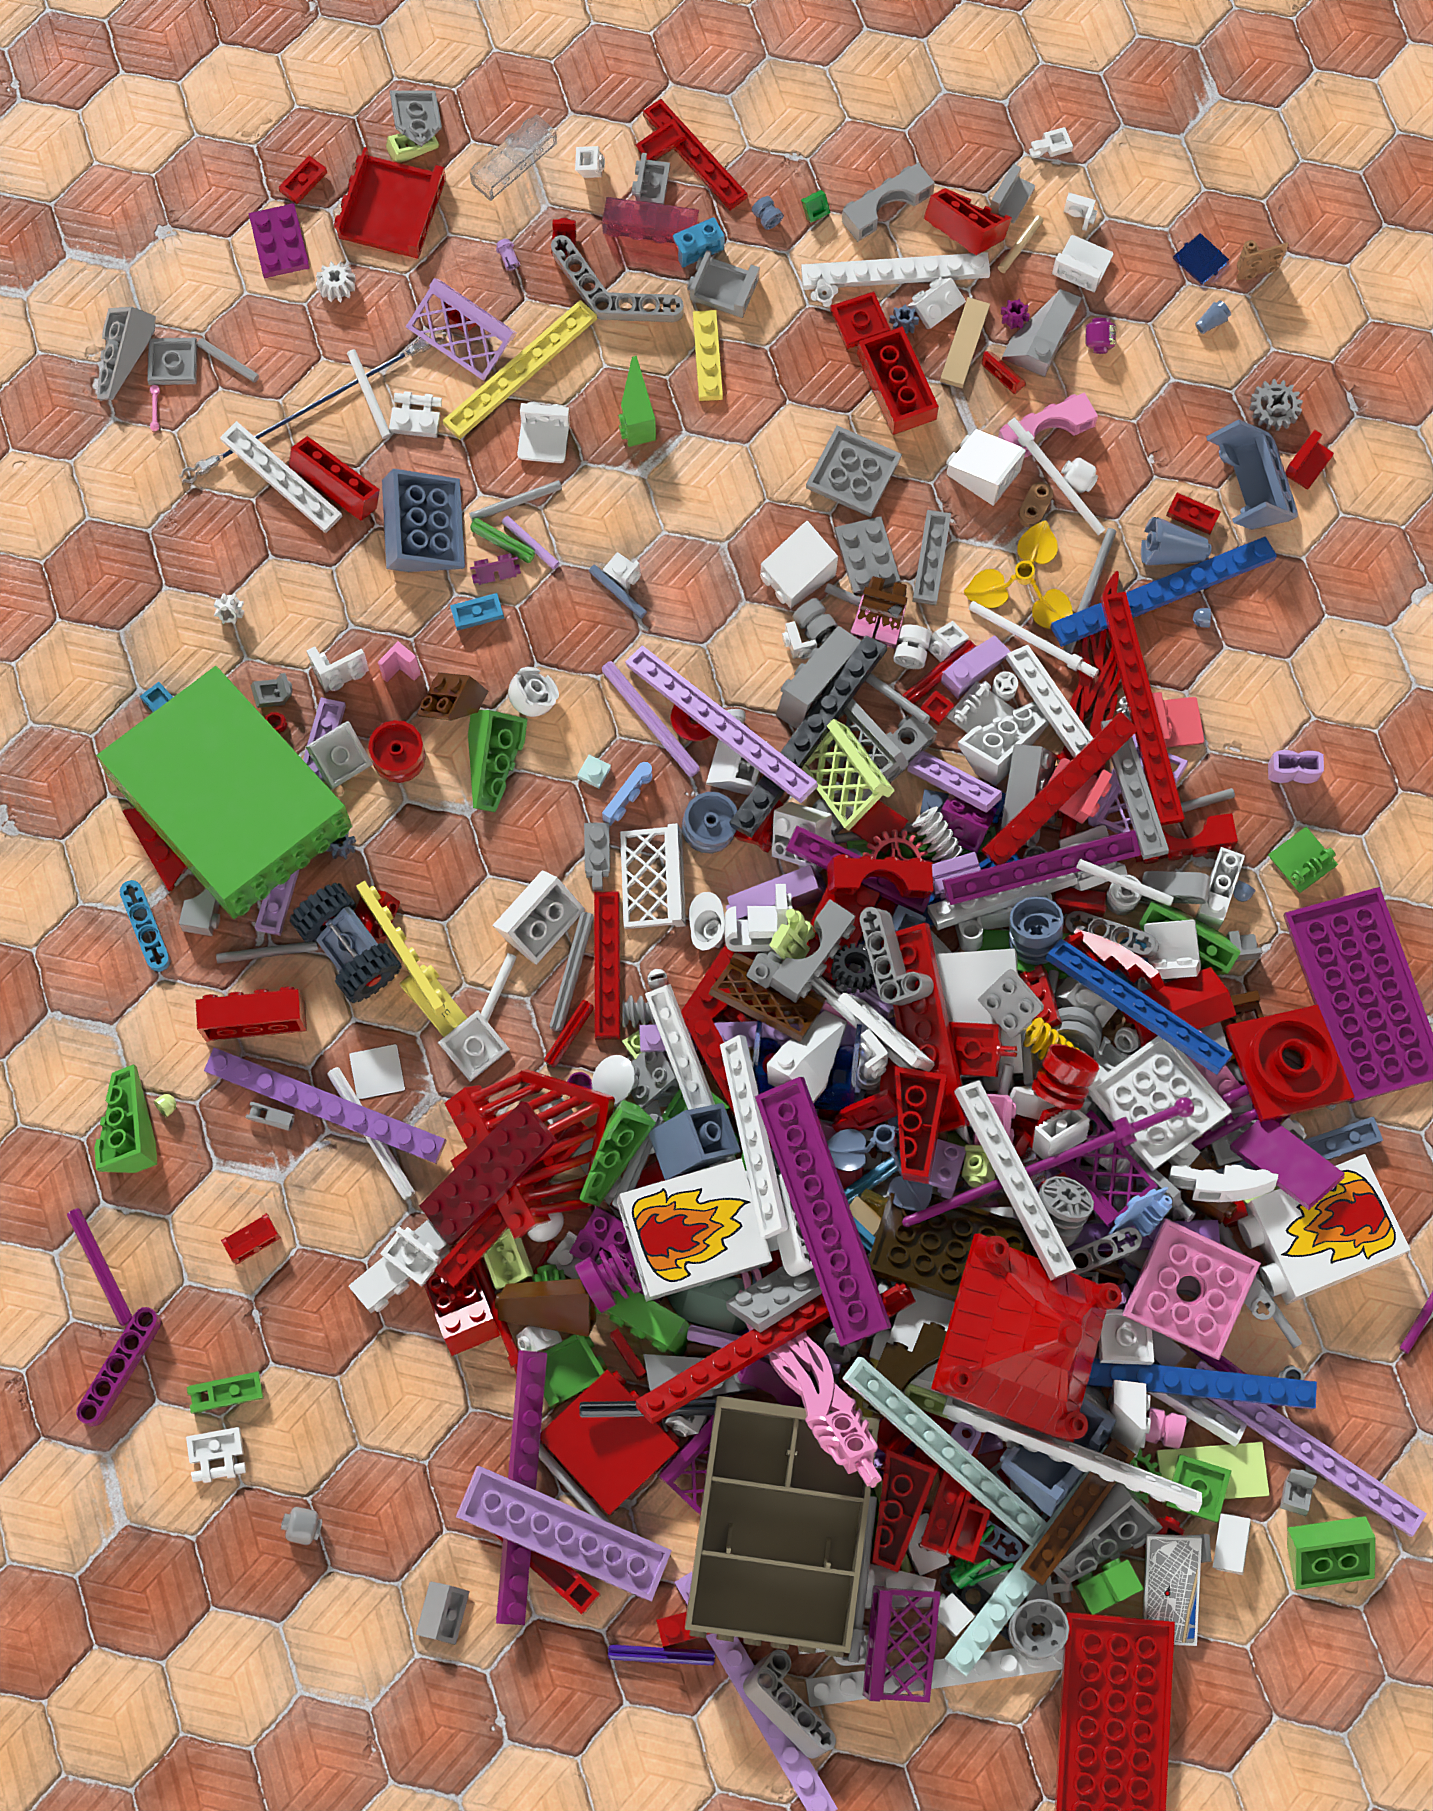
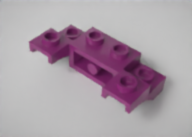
M596 1207L584 1230L579 1232L569 1253L582 1261L588 1257L596 1261L600 1250L605 1249L609 1251L608 1246L615 1243L626 1254L631 1264L635 1266L622 1219L601 1207ZM639 1283V1286L641 1288V1291H639V1293L644 1295L641 1283ZM663 1297L653 1299V1301L660 1304Z

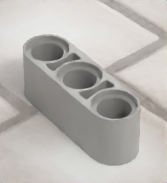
M1146 871L1143 875L1142 884L1173 896L1172 903L1205 904L1212 878L1209 875L1198 872ZM1141 896L1142 900L1160 903L1146 896Z

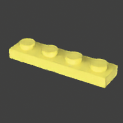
M716 310L693 311L699 401L723 400Z

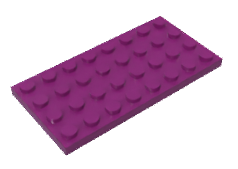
M1377 887L1285 912L1283 917L1314 1005H1319L1355 1096L1354 1099L1348 1101L1349 1104L1433 1081V1032L1381 888Z

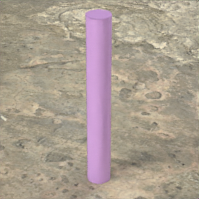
M509 516L502 520L504 526L525 545L533 549L535 554L553 570L558 567L560 562Z

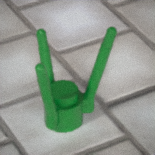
M993 1524L984 1531L980 1545L994 1530L995 1526ZM958 1558L954 1561L956 1567L950 1570V1575L955 1584L963 1589L967 1585L973 1586L979 1581L1012 1569L1014 1564L1009 1563L978 1575V1571L991 1563L990 1559L975 1566L972 1562L968 1561L966 1563V1560Z

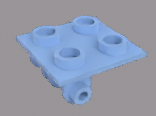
M1169 1188L1152 1189L1145 1196L1140 1197L1137 1195L1127 1203L1128 1209L1114 1220L1115 1226L1109 1234L1134 1225L1142 1237L1150 1235L1172 1208V1199L1164 1195Z

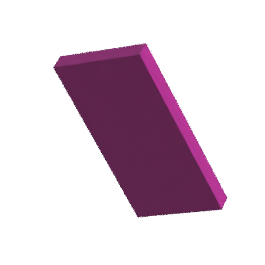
M1258 1119L1230 1144V1150L1256 1170L1263 1169L1273 1174H1278L1276 1186L1307 1210H1310L1344 1179V1172L1274 1119L1260 1122Z

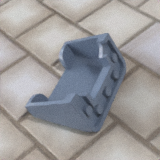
M1084 1398L1080 1412L1087 1418L1088 1430L1083 1437L1074 1439L1073 1443L1100 1453L1112 1433L1116 1420ZM1022 1444L1018 1447L1015 1446L1013 1449L1008 1447L1000 1458L1002 1462L1001 1469L1050 1517L1057 1511L1085 1473L1066 1461L1057 1462L1040 1451L1031 1452L1025 1449Z

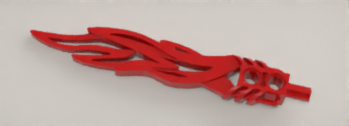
M1118 571L1114 572L1110 577L1102 595H1108L1109 592H1111L1110 594L1117 593ZM1106 629L1100 631L1098 648L1096 647L1095 634L1089 636L1093 664L1099 670L1100 676L1092 689L1093 678L1077 670L1078 687L1070 701V706L1076 713L1077 701L1081 693L1079 719L1083 723L1084 716L1087 715L1096 698L1089 729L1092 738L1102 730L1101 722L1103 721L1104 713L1110 711L1105 721L1113 718L1118 700V695L1113 694L1121 679L1118 670L1110 686L1117 663L1112 646L1108 659L1103 666ZM1087 637L1082 639L1081 652H1078L1077 655L1090 665ZM1066 746L1057 755V764L1063 758L1070 761L1073 759ZM1106 763L1094 774L1095 776H1098L1105 770ZM1059 811L1057 818L1062 819L1059 838L1064 839L1075 835L1078 821Z

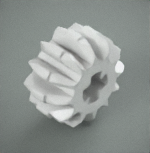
M332 261L330 262V267L322 265V272H317L316 287L320 290V295L323 298L328 296L330 302L337 298L341 303L343 296L350 299V292L355 291L356 278L349 266L344 267L341 261L337 266Z

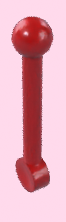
M555 1241L547 1243V1250L533 1272L534 1275L538 1274L537 1268L544 1265L551 1251L557 1248ZM532 1277L527 1279L526 1282H533Z

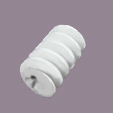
M936 806L919 815L912 826L913 828L921 826L917 835L926 834L922 843L932 844L927 849L928 853L936 851L932 860L945 861L955 858L963 849L961 846H956L958 841L952 837V830L946 829L948 824L946 821H941L943 815L941 812H936L938 809Z

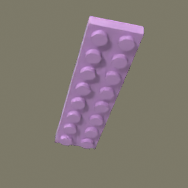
M481 1466L476 1467L456 1515V1518L648 1601L653 1600L672 1551Z

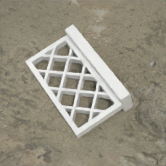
M676 823L668 824V827L621 831L624 928L633 929L666 925L686 926L682 830ZM655 835H665V843L658 850L649 843ZM638 837L642 843L632 852L627 847V838ZM646 845L655 852L647 863L637 856ZM660 856L666 861V866L658 874L650 866ZM634 859L644 865L635 876L628 871V865ZM648 869L656 878L646 887L638 879ZM661 880L667 885V890L659 898L651 889ZM635 882L645 889L636 900L629 895V889ZM649 893L657 901L647 911L639 903ZM660 904L668 909V918L657 919L652 915ZM636 906L646 913L639 921L630 922V913Z

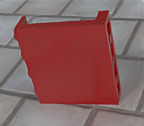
M364 147L362 154L357 156L355 174L349 178V191L342 198L341 213L335 217L334 229L337 230L338 239L419 259L446 182L445 169L442 166L435 165L432 172L369 156L368 148Z
M607 1369L541 1432L540 1440L608 1515H613L626 1499L670 1457L681 1450L678 1445L681 1440L671 1429L666 1432L659 1425L662 1419L652 1425L644 1416L580 1417L579 1405L581 1402L636 1401L641 1397L635 1390L630 1393L625 1388L624 1384L627 1381L618 1371L612 1373Z

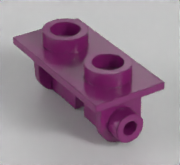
M510 553L497 556L498 561L492 563L488 562V558L474 561V567H470V570L475 569L476 574H472L473 584L478 583L481 585L494 582L493 572L498 571L500 580L517 577V574H521L519 564L514 565L513 560H517L518 557L512 558Z

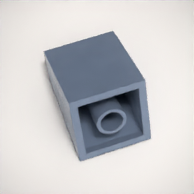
M723 1103L685 1110L649 1132L665 1180L696 1172L741 1152Z

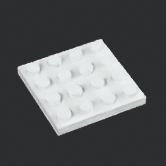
M1159 1036L1088 1087L1089 1096L1111 1122L1127 1117L1129 1123H1134L1174 1106L1176 1100L1181 1097L1191 1099L1194 1105V1112L1191 1116L1184 1118L1178 1115L1134 1134L1137 1142L1130 1146L1152 1172L1232 1112L1188 1057Z

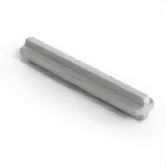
M657 1114L649 1115L656 1122L652 1129L663 1123L661 1116ZM649 1134L627 1166L612 1202V1205L617 1209L619 1208L616 1200L619 1194L634 1190L653 1147Z

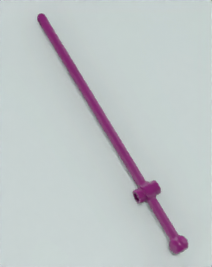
M1181 1097L1176 1100L1174 1106L1134 1123H1129L1127 1117L1120 1118L1112 1122L1115 1128L1114 1131L1027 1166L1025 1170L1028 1176L1031 1177L1115 1141H1120L1123 1147L1129 1146L1137 1142L1134 1135L1137 1132L1178 1115L1184 1118L1191 1116L1194 1112V1105L1190 1098ZM999 1179L993 1180L905 1217L902 1223L906 1227L912 1226L1002 1189L1003 1186Z

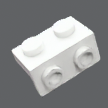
M940 277L930 283L931 288L926 292L921 291L912 297L913 302L908 305L910 309H916L917 314L927 329L934 327L966 302L952 278L942 279Z
M398 1226L395 1230L397 1233L380 1254L422 1287L433 1274L434 1269L441 1263L438 1257L440 1252L429 1243L424 1246L417 1241L419 1236L407 1227L403 1230Z

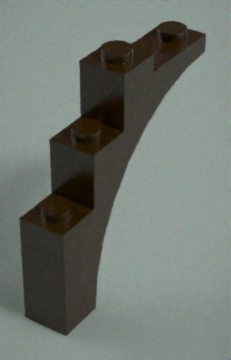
M930 1322V1324L923 1323L912 1352L908 1351V1347L902 1343L893 1342L891 1344L886 1342L876 1370L903 1393L914 1379L926 1369L938 1363L947 1333L945 1331L946 1328L935 1322ZM866 1399L863 1400V1408L882 1415Z

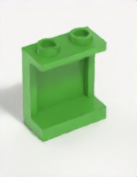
M574 1334L544 1352L547 1353L544 1398L551 1410L585 1391L608 1369L602 1357H595L591 1348L595 1347L590 1336Z

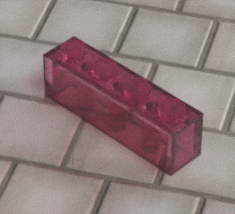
M606 197L602 219L603 234H608L612 237H631L634 240H653L657 243H675L673 240L674 234L699 224V209Z

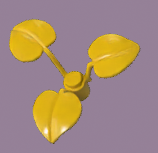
M1042 521L1029 528L1018 541V556L1024 561L1016 565L1015 574L1011 575L1007 583H1004V576L1001 572L995 569H985L973 577L970 584L964 590V595L971 602L974 601L985 608L993 609L1002 606L1008 600V592L1005 588L1009 587L1015 580L1022 585L1031 584L1040 599L1033 604L1032 617L1039 626L1051 629L1052 622L1072 615L1073 610L1066 594L1058 589H1050L1043 596L1034 580V562L1042 565L1047 564L1056 557L1058 552L1056 537L1051 531L1048 522Z

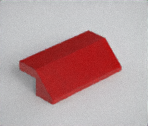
M1211 967L1200 970L1197 976L1181 977L1164 983L1165 986L1158 992L1153 988L1141 991L1197 1030L1237 1016L1228 989ZM1123 1012L1126 1024L1135 1025L1141 1047H1144L1158 1036Z

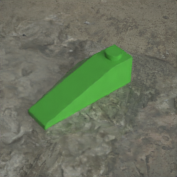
M479 710L478 713L470 715L468 743L473 808L496 812L506 788L505 781L509 771H513L516 765L514 759L525 743L527 718L492 710Z
M133 1064L115 1071L111 1075L105 1100L108 1106L105 1117H101L100 1121L102 1126L100 1139H96L94 1147L96 1170L99 1172L137 1173L157 1165L156 1141L137 1066Z

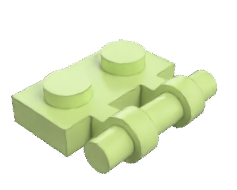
M788 909L786 917L789 924H781L778 931L774 933L769 946L783 960L786 957L803 959L810 950L807 945L808 940L815 937L814 928L808 921H804V916L799 911Z

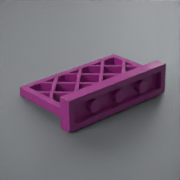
M1093 1110L1086 1114L1089 1120L1093 1119L1097 1123V1135L1086 1136L1087 1139L1093 1140L1100 1137L1102 1130L1105 1134L1111 1132ZM1119 1141L1113 1142V1154H1100V1148L1095 1150V1153H1086L1077 1157L1076 1162L1072 1159L1057 1165L1061 1172L1065 1171L1068 1178L1077 1181L1088 1190L1094 1201V1211L1111 1229L1115 1226L1114 1220L1128 1209L1126 1204L1120 1212H1117L1113 1207L1114 1195L1127 1196L1128 1203L1132 1196L1139 1195L1142 1197L1150 1190L1159 1188ZM1118 1149L1122 1152L1123 1155H1118ZM1081 1157L1094 1158L1093 1172L1082 1171L1080 1168ZM1099 1158L1112 1159L1111 1173L1098 1172ZM1117 1159L1129 1160V1173H1116ZM1134 1169H1136L1140 1174H1134ZM1098 1176L1111 1177L1110 1191L1097 1188ZM1116 1177L1129 1178L1128 1192L1114 1191ZM1134 1178H1143L1149 1184L1144 1191L1133 1192ZM1104 1195H1109V1201L1105 1198Z
M714 1415L708 1417L706 1423L700 1428L699 1433L693 1434L681 1447V1450L657 1474L664 1483L674 1490L699 1515L701 1508L696 1504V1493L703 1492L704 1489H696L695 1473H706V1470H695V1458L699 1454H709V1451L702 1450L708 1444L710 1448ZM691 1464V1471H685V1469ZM681 1474H692V1490H681L674 1482ZM685 1493H692V1499Z
M873 1585L862 1694L869 1701L893 1700L930 1703L940 1592L886 1588ZM893 1595L904 1596L908 1601V1604L898 1613L892 1608ZM908 1596H914L915 1598L911 1601ZM923 1597L932 1598L931 1609L923 1615L915 1604ZM913 1608L920 1618L908 1628L901 1617ZM896 1621H899L906 1631L894 1641L889 1635V1630ZM924 1622L929 1628V1635L920 1642L912 1632ZM910 1635L917 1643V1646L905 1655L898 1645ZM896 1648L903 1659L891 1668L887 1663V1655ZM922 1650L927 1656L926 1663L917 1670L910 1659ZM908 1663L915 1673L903 1683L896 1672ZM893 1675L901 1686L893 1693H884V1683ZM918 1677L924 1683L923 1695L912 1694L907 1688ZM904 1690L907 1692V1694H900Z

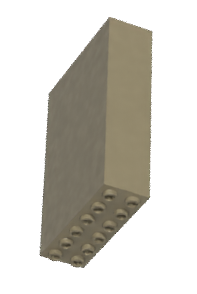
M717 1396L685 1620V1629L690 1630V1636L706 1638L707 1633L717 1634V1640L730 1642L734 1641V1637L744 1638L745 1644L761 1646V1641H769L772 1648L788 1650L789 1645H796L800 1652L816 1654V1648L824 1649L826 1655L843 1658L844 1652L850 1653L871 1486L867 1487L858 1471L848 1474L843 1465L837 1464L832 1455L821 1448L805 1421L807 1417L805 1408ZM862 1417L863 1422L865 1419L868 1420V1431L877 1443L880 1419Z

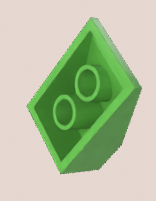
M633 356L631 359L621 403L622 414L618 415L620 435L622 439H626L628 447L656 440L655 416L637 356Z

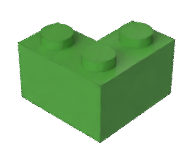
M1117 1558L1101 1566L1102 1573L1094 1576L1090 1572L1077 1579L1080 1584L1075 1586L1074 1589L1087 1614L1094 1615L1143 1590L1129 1560L1121 1562Z

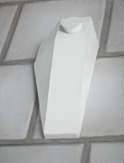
M1034 701L1013 710L1011 716L1003 719L998 717L985 727L979 725L973 728L958 741V746L975 774L996 786L1010 773L1014 744L1032 746L1050 723Z
M826 1010L822 1012L801 1042L791 1038L768 1062V1083L777 1087L795 1078L804 1077L814 1103L826 1089L828 1077L833 1068L834 1058L837 1049L840 1047L847 1021Z

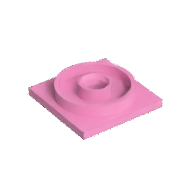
M1164 1218L1122 1316L1219 1360L1261 1263ZM1184 1276H1193L1200 1284L1198 1297L1190 1302L1183 1301L1177 1294V1285Z

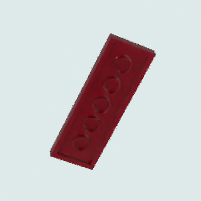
M521 1101L419 1207L449 1246L455 1245L557 1142V1139L526 1101Z

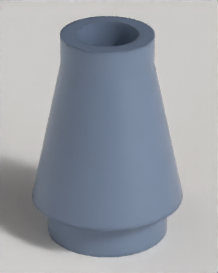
M1221 300L1217 303L1213 302L1203 316L1195 323V326L1202 334H1205L1207 331L1227 322L1231 312Z

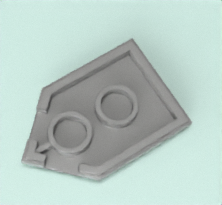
M390 90L395 129L422 147L442 127L436 91Z

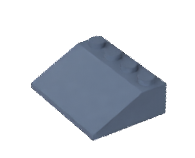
M392 469L382 480L386 569L420 572L465 568L460 479Z

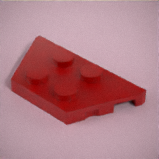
M135 808L124 809L122 812L169 892L172 891L175 887L174 884L181 874L187 871L188 867Z

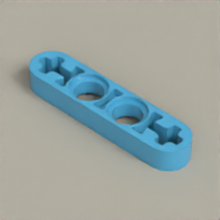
M133 880L126 881L120 887V896L145 960L152 970L156 972L164 971L169 967L171 960L145 892L138 882ZM133 888L136 891L135 896L139 903L134 904L132 898L127 895L129 894L128 889ZM138 909L147 910V917L142 921L134 919V913ZM147 931L156 933V939L152 943H145L143 941V935ZM156 948L159 955L164 957L161 959V964L157 965L156 962H152L155 960V956L151 949Z

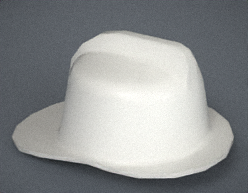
M702 892L694 898L689 908L692 942L697 949L702 951L710 950L714 947L721 948L725 942V917L721 900L714 893Z

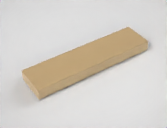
M967 298L940 382L963 389L990 307L989 303Z

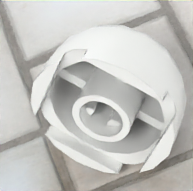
M533 667L521 668L512 678L508 689L509 700L518 712L530 717L547 713L559 697L557 686L552 678L548 675L543 677L539 674L541 670Z

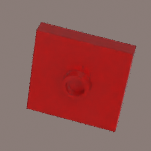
M874 291L830 305V311L846 349L858 346V342L891 330Z

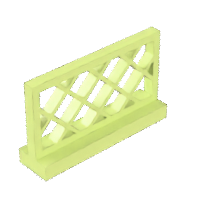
M833 719L827 725L830 731L802 769L817 781L818 787L816 789L842 826L850 830L883 795L889 797L895 790L848 726ZM834 739L836 742L834 752H827L828 745ZM846 756V768H838L840 757ZM833 757L832 769H824L826 758ZM815 758H819L818 769L811 770L809 765ZM858 772V784L850 785L852 773ZM845 773L843 785H836L837 774ZM823 774H831L829 786L822 785ZM857 789L855 801L847 802L849 790ZM863 789H870L873 794L866 801H862ZM835 790H842L841 802L833 801ZM854 806L853 814L847 820L845 818L846 807Z

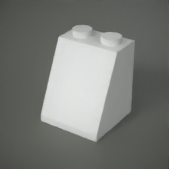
M976 429L971 436L966 435L960 444L961 449L958 453L953 452L946 462L948 465L946 475L994 506L1020 473L1026 450Z
M806 521L761 563L760 577L767 586L771 585L776 591L775 595L782 604L786 603L791 609L836 576L838 555L813 526Z

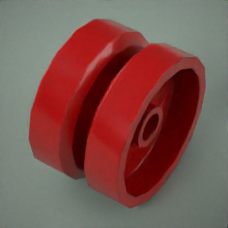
M398 720L385 722L377 727L370 736L368 749L374 769L380 777L389 782L402 783L410 781L420 774L425 766L426 753L421 734L413 725Z

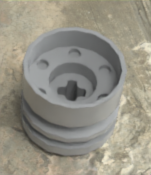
M1055 1176L1047 1179L1042 1184L1038 1195L1065 1247H1068L1077 1240L1081 1233L1083 1225L1087 1222L1089 1215L1093 1211L1094 1201L1088 1190L1077 1181L1067 1177Z
M1034 1599L1027 1601L1013 1613L1009 1620L1008 1635L1010 1643L1019 1654L1028 1659L1040 1660L1049 1658L1061 1650L1068 1639L1069 1624L1067 1616L1058 1605L1050 1600ZM1040 1624L1043 1627L1041 1629L1043 1636L1038 1634L1034 1637L1031 1634L1033 1632L1031 1625L1037 1626Z

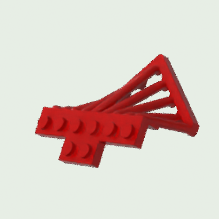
M528 1069L521 1070L516 1075L483 1089L481 1085L464 1087L444 1103L467 1146L464 1151L450 1160L455 1169L512 1111L510 1110L496 1116L500 1109L533 1094H537L543 1088L551 1091L527 1102L533 1110L554 1100H559L563 1095L571 1097L537 1114L543 1123L574 1107L582 1105L584 1102L592 1103L547 1126V1128L554 1135L598 1113L596 1124L589 1129L555 1143L536 1163L594 1138L592 1150L529 1174L525 1173L496 1202L514 1239L521 1238L537 1225L551 1221L548 1214L594 1206L593 1204L581 1201V1199L542 1204L541 1199L583 1188L588 1175L534 1189L533 1184L589 1163V1174L606 1125L613 1114L615 1103L613 1096ZM517 1084H531L491 1103L488 1101L490 1096Z

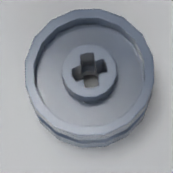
M705 792L697 795L689 802L682 819V833L685 841L691 848L701 853L713 854L725 849L731 843L736 833V829L732 828L729 823L737 812L736 805L727 796L718 792Z

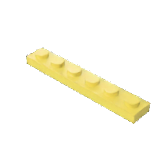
M365 881L356 885L360 896L436 1016L444 1013L446 1010L443 1003L446 1002V999L439 988L434 991L430 984L433 979L427 969H420L417 964L420 958L413 947L408 949L403 942L407 938L401 928H394L391 920L394 918L387 906L382 908L377 901L381 897L375 887L371 886L369 888Z

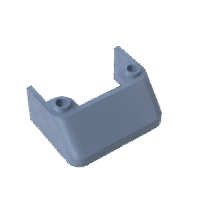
M1237 420L1206 436L1207 441L1220 447L1219 456L1221 460L1234 467L1246 504L1245 507L1241 508V514L1232 518L1233 523L1253 530L1289 522L1298 517L1297 507L1278 448L1270 433L1242 420Z

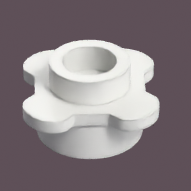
M819 279L815 291L811 292V299L813 301L818 300L824 307H829L832 304L833 296L838 293V288L836 285L831 286L826 283L824 279ZM822 291H826L827 294L823 295Z

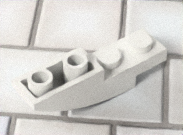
M1032 1086L1013 1087L1009 1096L1013 1103L1016 1104V1114L1039 1120L1043 1110L1056 1107L1040 1098L1032 1090ZM1088 1094L1084 1098L1083 1107L1080 1109L1085 1115L1090 1110L1096 1113L1098 1105Z
M1172 1165L1168 1181L1176 1188L1193 1190L1192 1200L1233 1202L1255 1198L1274 1191L1278 1174H1273L1263 1169L1257 1171L1245 1169L1240 1165H1225L1223 1174H1219L1214 1170L1202 1171L1191 1169V1167L1186 1165Z

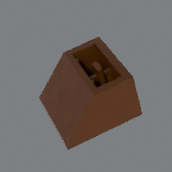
M438 672L432 681L426 697L421 702L417 715L419 717L452 721L478 713L489 691L469 675Z

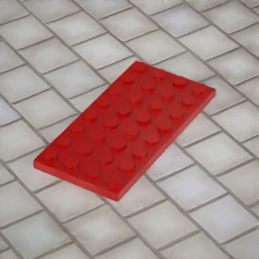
M1066 1612L1069 1633L1063 1650L1054 1811H1166L1175 1622Z

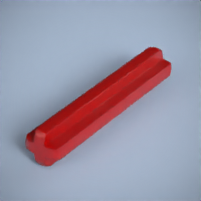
M582 1000L545 1056L544 1062L553 1068L558 1065L594 1010V1006L590 1002Z

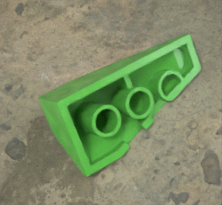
M622 1100L608 1120L580 1195L581 1201L596 1206L601 1204L656 1124L639 1105Z

